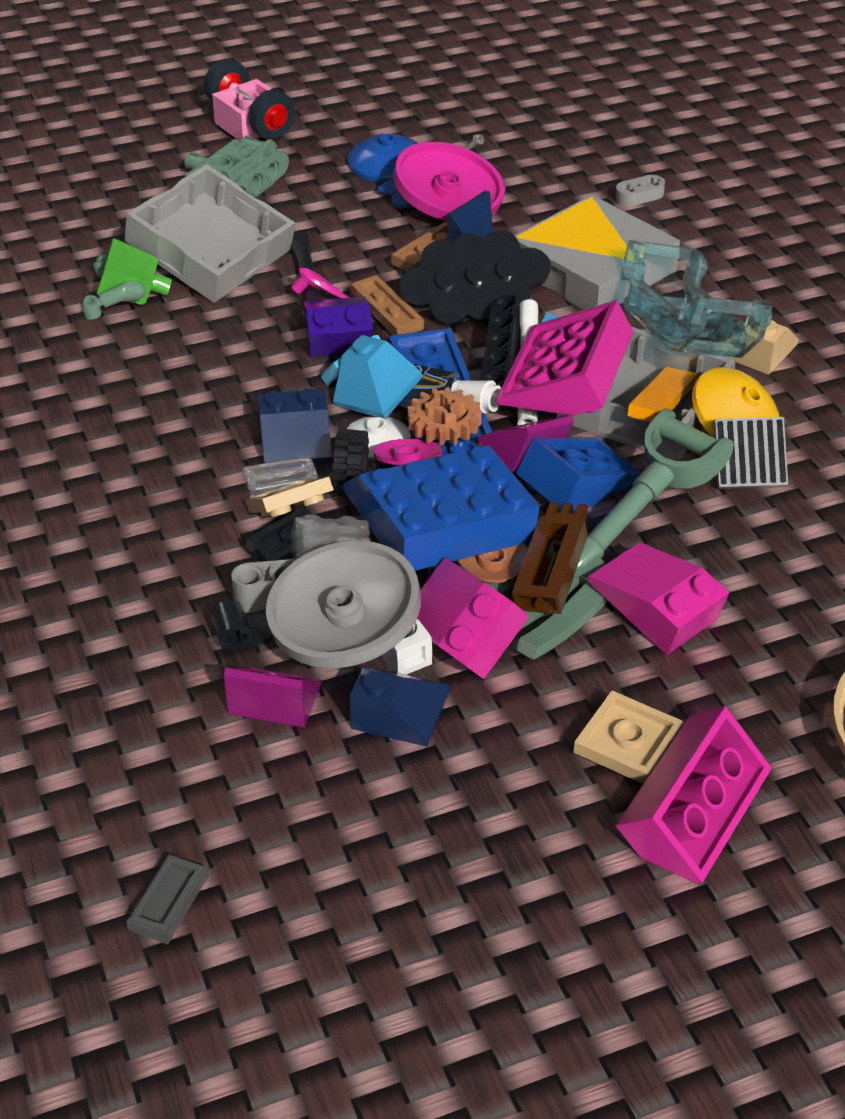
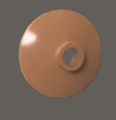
M520 544L457 560V563L461 568L484 582H508L518 577L528 548L525 544Z

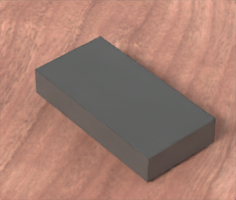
M168 854L127 919L128 931L169 944L209 877L208 868Z

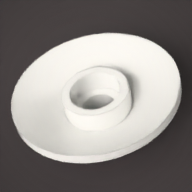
M368 416L354 421L347 427V429L365 430L368 432L369 460H377L373 456V449L378 444L396 439H411L408 427L403 422L392 417L383 419Z

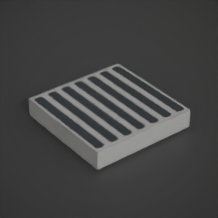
M784 417L725 418L713 421L714 438L720 440L726 437L734 443L730 459L716 475L717 489L788 486Z

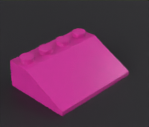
M618 300L532 325L496 398L498 404L566 415H576L584 412L594 413L603 408L633 335V330Z

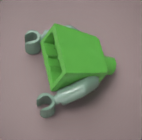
M113 238L108 255L101 254L93 264L96 276L101 277L97 291L100 297L88 295L83 299L84 315L88 320L97 319L102 314L101 306L107 308L121 301L141 305L146 304L150 291L167 296L172 279L155 273L158 264L157 257Z

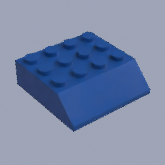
M490 445L479 446L452 454H443L439 457L422 461H412L408 464L391 468L377 469L373 472L357 475L343 484L344 492L379 542L402 554L411 563L415 571L439 565L445 557L450 561H456L531 542L538 522L539 504Z

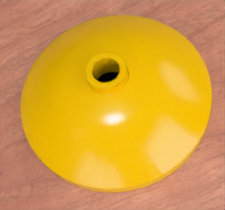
M727 367L711 368L705 371L694 384L692 391L694 410L702 426L713 438V421L715 419L780 417L777 406L769 392L756 379L742 371Z

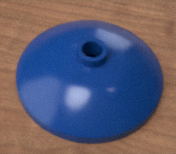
M379 134L357 143L349 151L347 157L348 167L352 173L362 179L384 183L393 179V171L399 154L407 147L418 142L398 134Z

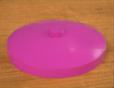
M422 142L411 145L399 154L393 171L395 186L407 202L423 213L447 221L448 213L485 190L490 192L493 216L499 210L505 194L504 181L490 162L469 149L450 143Z

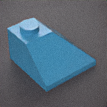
M361 335L342 355L333 402L335 406L386 419L423 376L412 363L387 341Z

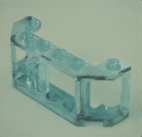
M628 240L621 269L622 280H628L630 284L628 296L624 298L625 310L670 351L742 358L764 338L766 328L770 325L772 319V305L760 299L747 302L710 296L700 288L702 277L707 272V261L699 250L689 247ZM643 255L686 260L683 275L685 298L661 296L644 281L647 265L643 261ZM734 314L747 315L746 323ZM698 336H699V337H708V338L715 339L717 342L703 341V340H695V339H696Z

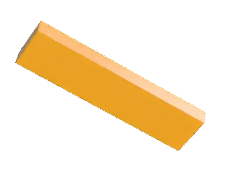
M666 366L629 404L627 416L651 422L663 409L667 408L672 411L694 387L698 374Z

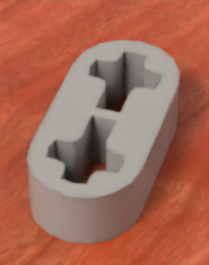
M646 175L622 181L616 185L615 201L623 206H635L658 200L664 196L665 180L657 175Z

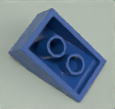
M598 437L533 438L516 472L527 482L526 486L530 490L540 493L550 502H558L559 512H561L564 503H572L573 511H576L578 504H586L588 509L632 485L635 479L642 473Z

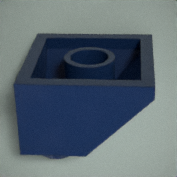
M483 191L448 213L447 242L451 244L460 235L465 233H473L484 239L490 232H493L489 191Z
M362 668L349 696L351 729L428 747L451 691V685L379 668Z

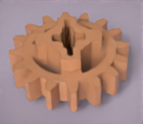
M450 387L440 391L432 388V394L428 395L425 392H421L420 399L413 398L411 406H408L409 429L415 430V437L417 438L426 436L427 443L435 439L439 440V445H444L445 442H452L456 445L458 444V438L466 441L470 440V433L477 434L478 426H481L482 411L480 410V402H474L473 395L464 397L463 390L451 393Z

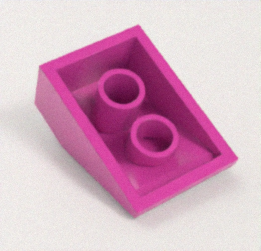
M640 542L589 575L587 579L597 591L666 655L716 621L730 593L702 567Z
M445 557L421 589V608L417 619L432 637V642L484 679L530 616L507 597Z

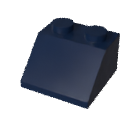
M304 389L302 391L290 392L274 391L266 394H257L265 468L333 462L325 389Z

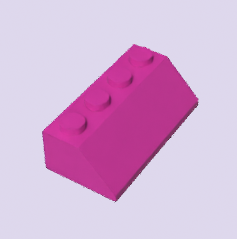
M726 706L691 715L618 821L616 827L640 858L695 884L703 883L772 767Z

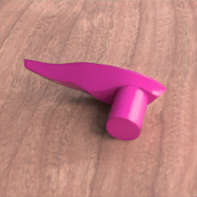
M299 268L301 276L292 284L293 290L298 294H301L310 285L339 299L349 298L322 276L307 268Z

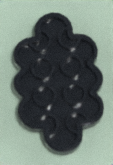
M495 230L485 236L484 239L473 233H465L460 235L453 244L446 241L429 243L421 254V266L408 270L400 280V296L410 307L429 308L433 319L444 326L458 325L466 317L476 323H485L489 321L492 304L500 297L515 295L519 303L530 299V289L540 287L547 281L551 264L548 256L542 250L537 248L521 249L518 239L508 231Z

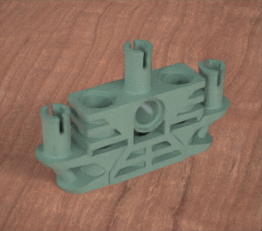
M246 135L242 138L241 142L234 139L209 158L192 151L190 154L188 153L184 164L191 171L185 177L208 164L255 198L285 174L289 165V157L284 151L277 150V145L272 139L264 142Z

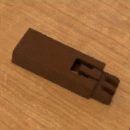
M550 502L545 516H540L512 591L514 603L523 611L562 613L588 537L585 523L587 517L586 504H578L575 513H573V504L564 503L560 513L559 503ZM552 539L558 540L554 541L555 552H553L552 557L546 556Z

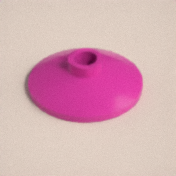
M422 439L390 440L378 444L373 449V456L377 460L392 466L435 458L443 454V449L439 444L435 442L427 443L426 440Z

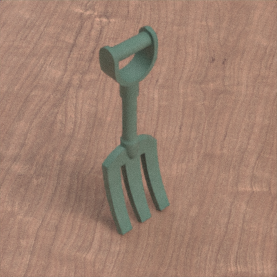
M667 408L663 409L651 421L645 431L644 446L647 468L635 479L632 484L633 487L587 537L568 595L579 585H582V587L564 605L561 614L554 613L541 625L520 637L517 651L534 660L558 646L588 622L608 602L587 581L589 575L606 565L602 558L608 546L649 502L655 501L668 486L673 488H693L703 485L715 477L730 459L734 447L733 441L726 437L717 440L675 419V412ZM666 438L702 457L690 461H674L664 458L656 449ZM552 539L546 556L552 557L553 552H555L554 541L558 540ZM517 578L502 583H485L509 598L512 596ZM524 611L530 617L522 628L531 624L545 613Z

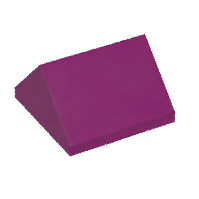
M573 415L526 423L477 437L482 446L490 445L510 471L514 472L518 470L533 438L567 437L574 419Z
M225 667L224 671L228 714L305 728L320 689L321 679L252 667Z

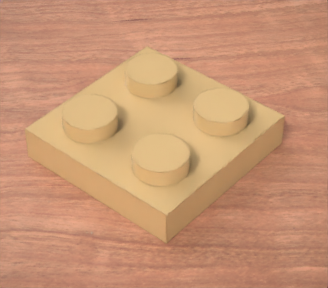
M329 476L308 478L245 499L249 513H261L262 517H275L292 511L291 504H294V506L302 504L307 506L323 501V493L332 491L333 487Z
M611 691L575 740L573 753L644 784L683 727L684 721L615 691Z

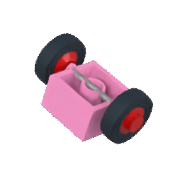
M229 58L221 59L209 68L204 79V91L209 100L213 102L214 119L218 126L240 140V142L246 135L255 139L262 137L274 140L288 132L294 122L296 109L294 102L287 94L271 89L258 79L250 81L247 69L236 60Z

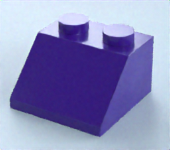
M366 297L303 302L310 357L344 354L361 335L373 336L370 304Z

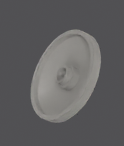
M369 541L337 542L308 552L290 564L279 575L267 598L266 618L276 644L294 660L320 668L349 667L365 663L383 655L396 646L409 633L420 612L421 590L413 566L398 551L383 544Z

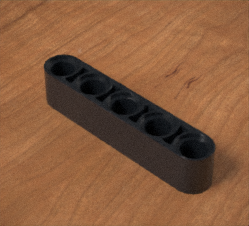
M505 295L497 299L491 306L480 381H494L501 388L520 351V303L515 295ZM500 405L495 412H507L514 407Z

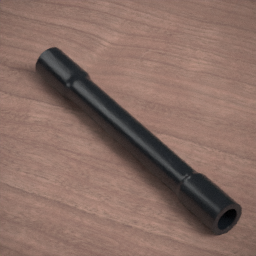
M297 230L294 232L292 245L294 254L297 257L298 267L307 268L315 272L309 236L307 232ZM309 285L304 290L306 301L321 300L318 289Z

